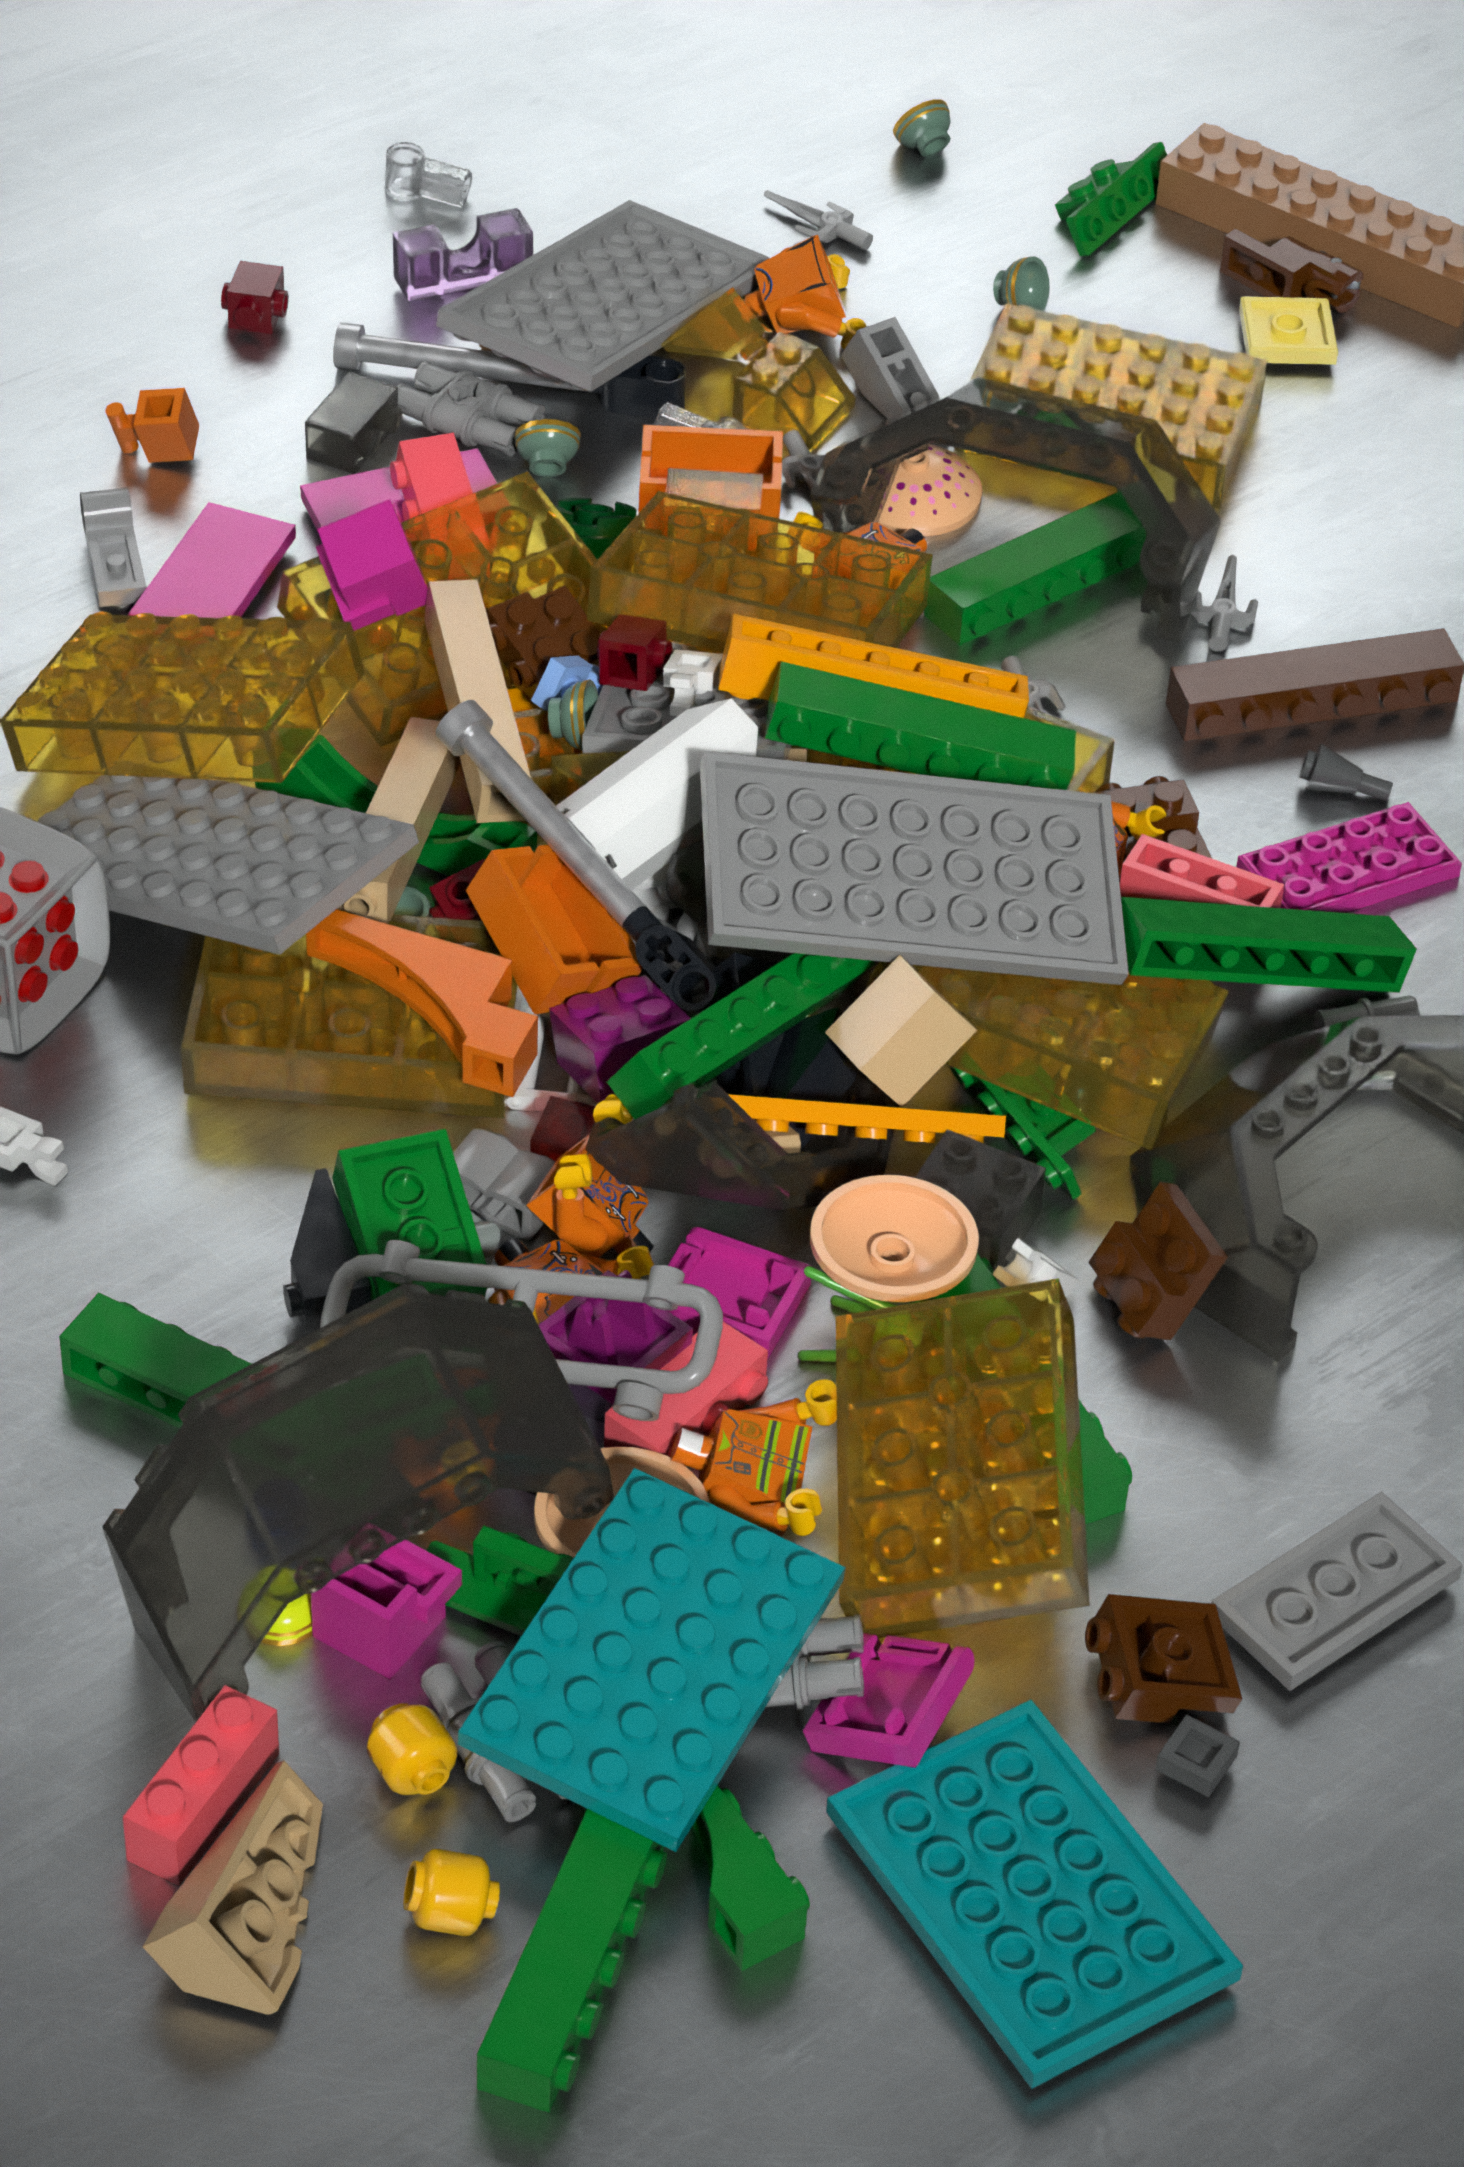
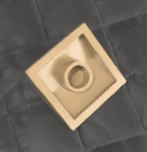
M899 955L825 1033L864 1075L903 1108L978 1029L905 958Z

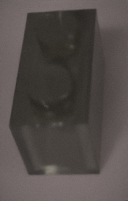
M348 372L305 420L306 459L356 474L368 459L374 458L379 446L390 434H394L400 425L402 410L398 407V387Z

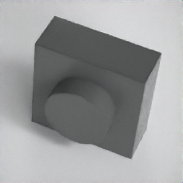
M1186 1714L1158 1754L1155 1770L1209 1798L1236 1759L1240 1742Z

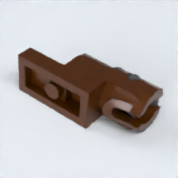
M1234 229L1224 237L1220 272L1265 297L1329 299L1330 310H1335L1339 313L1347 312L1359 300L1362 291L1359 289L1360 283L1364 279L1363 272L1342 262L1340 258L1329 255L1324 251H1317L1291 236L1281 239L1271 247L1237 229Z

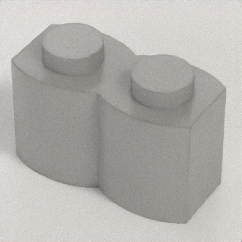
M473 1129L453 1152L470 1211L476 1216L484 1217L487 1221L496 1224L500 1230L520 1239L531 1240L544 1222L526 1205L555 1161L544 1155L519 1151L503 1135L486 1130Z

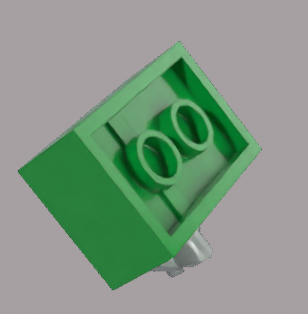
M446 1129L338 1150L332 1180L359 1255H384L388 1241L400 1240L416 1245L420 1249L418 1258L491 1265L500 1241V1229L496 1224L490 1221H483L470 1211ZM367 1277L371 1286V1315L375 1328L483 1305L488 1289L485 1287L412 1281L409 1285H401L388 1282L381 1277Z

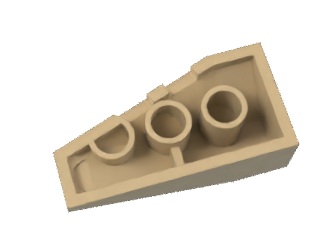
M284 1760L275 1764L166 1904L143 1945L147 1953L183 1992L266 2015L278 2011L300 1968L302 1950L294 1945L297 1924L307 1918L309 1900L302 1897L305 1869L313 1866L315 1863L323 1803Z

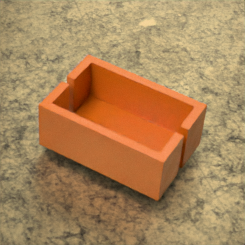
M643 425L638 527L659 530L686 529L704 532L728 531L748 532L750 534H779L783 431Z
M539 845L535 852L532 851L530 846L491 850L466 889L470 900L501 956L512 960V975L534 1014L550 1013L549 1008L565 1003L575 995L583 993L592 994L615 986L617 982L624 978L638 977L643 970L636 957V946L629 934L549 845Z

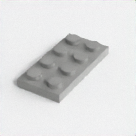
M1381 1491L1211 1601V1604H1216L1222 1628L1282 1685L1291 1691L1459 1580L1463 1564Z

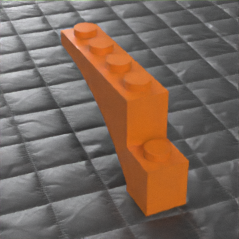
M337 909L306 933L308 956L335 964L372 981L398 997L422 1016L444 1039L462 1065L463 1083L514 1097L537 1056L538 1016L507 1007L512 998L511 959Z

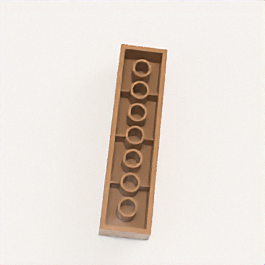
M1205 122L1161 161L1156 205L1227 234L1237 229L1269 247L1281 239L1291 236L1317 251H1324L1329 255L1340 258L1342 262L1362 271L1364 279L1360 283L1361 289L1456 328H1459L1464 323V226L1452 222L1447 217L1437 216L1414 207L1407 201L1397 200L1379 193L1370 186L1359 185L1337 176L1332 171L1319 169L1300 161L1295 156L1284 155L1262 146L1257 141L1244 139L1225 131L1220 126L1210 125Z

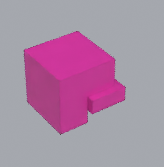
M391 499L317 529L322 544L316 546V550L349 633L395 613L399 616L426 605L428 586Z
M364 1517L310 1577L312 1635L319 1641L391 1680L446 1617L445 1604L462 1586V1570Z

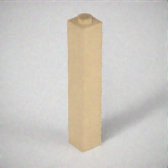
M478 580L429 581L424 620L448 712L464 701L475 700L493 720L490 734L531 778ZM467 754L460 755L476 822L526 821Z
M410 718L366 811V814L384 816L392 820L413 824L419 843L338 907L337 910L386 924L390 923L459 769L460 756L453 755L436 736V728L440 721Z

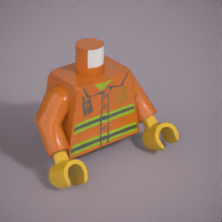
M821 1379L813 1382L806 1389L805 1402L794 1398L767 1407L740 1411L724 1410L721 1412L709 1436L680 1428L673 1443L670 1461L699 1470L698 1479L708 1494L710 1504L780 1537L783 1536L788 1525H790L792 1532L796 1535H809L816 1527L814 1516L821 1514L822 1507L816 1491L809 1488L801 1489L812 1433V1426L806 1425V1420L812 1417L815 1423L822 1426H829L836 1422L840 1414L836 1402L839 1398L837 1387L833 1381Z

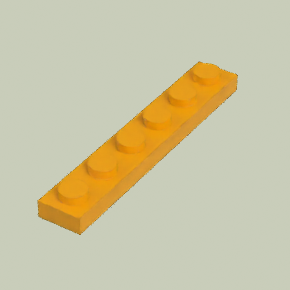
M688 1091L686 1112L688 1114L706 1115L705 1126L738 1128L739 1118L756 1119L755 1130L788 1132L789 1121L806 1123L805 1133L838 1136V1126L844 1125L855 1126L854 1137L887 1139V1129L904 1130L903 1141L935 1143L936 1132L951 1133V1144L981 1147L984 1144V1136L1004 1137L1006 1116L690 1091Z

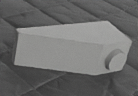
M892 317L859 329L842 352L841 357L860 392L910 442L934 445L957 436L959 433L958 428L897 318Z

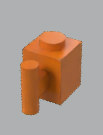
M185 388L140 390L135 414H126L123 405L118 402L111 403L106 407L105 413L122 452L127 454L135 452L139 447L137 441L139 440L149 463L193 460L200 424Z

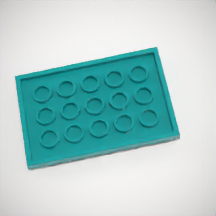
M634 1468L459 1729L457 1745L677 1852L844 1581L846 1567Z
M1032 1699L927 1749L916 1768L894 1765L827 1798L826 1813L1031 2089L1241 1979L1242 1963Z

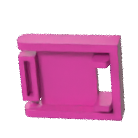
M701 1227L690 1229L685 1243L681 1242L668 1266L675 1267L685 1273L683 1283L703 1287L718 1299L723 1311V1322L767 1349V1360L811 1285V1278L805 1276L804 1269L812 1265ZM769 1293L782 1296L771 1318L769 1317L768 1310L761 1308ZM678 1306L676 1310H667L691 1326L693 1334L698 1332L700 1315L695 1309Z
M863 1633L864 1653L851 1652L846 1660L861 1657L864 1676V1697L845 1696L821 1699L804 1727L803 1733L811 1752L916 1768L974 1669L975 1659L973 1652L968 1647L956 1646L952 1651L950 1644L889 1635H887L881 1645L877 1635Z

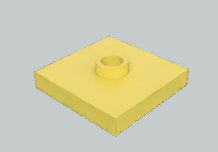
M1241 297L1239 313L1247 363L1336 365L1338 348L1329 299Z

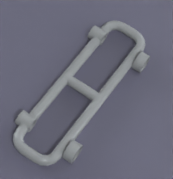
M390 1240L386 1244L384 1255H359L345 1262L335 1272L328 1288L320 1321V1334L325 1347L334 1356L351 1361L346 1379L348 1383L426 1355L432 1370L617 1389L613 1404V1410L616 1413L634 1420L655 1421L659 1418L663 1394L686 1393L698 1387L710 1375L716 1361L722 1334L723 1311L718 1299L703 1287L683 1283L685 1273L667 1265H653L648 1280L422 1259L418 1258L420 1249L416 1245L400 1240ZM364 1277H381L388 1282L401 1285H409L412 1281L515 1290L500 1353L349 1338L343 1332V1321L352 1288ZM538 1293L640 1302L661 1310H676L678 1306L690 1307L695 1309L700 1315V1324L692 1358L684 1368L676 1371L523 1356Z

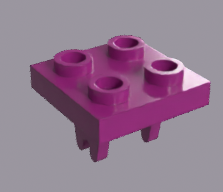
M609 1270L602 1274V1276L632 1278L628 1270L622 1271L617 1276ZM574 1296L531 1331L530 1347L549 1359L660 1370L692 1344L693 1328L669 1311L651 1307L646 1303ZM587 1386L605 1400L614 1404L617 1389Z

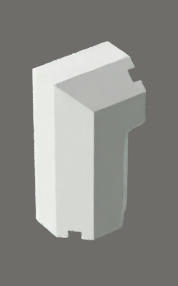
M732 698L687 709L560 802L556 807L627 886L633 890L703 838L700 761L704 752L758 757V726Z

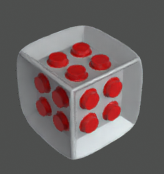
M0 807V1052L20 1054L34 1047L56 1028L81 1002L100 978L110 950L109 906L106 879L98 857L89 848L60 831Z

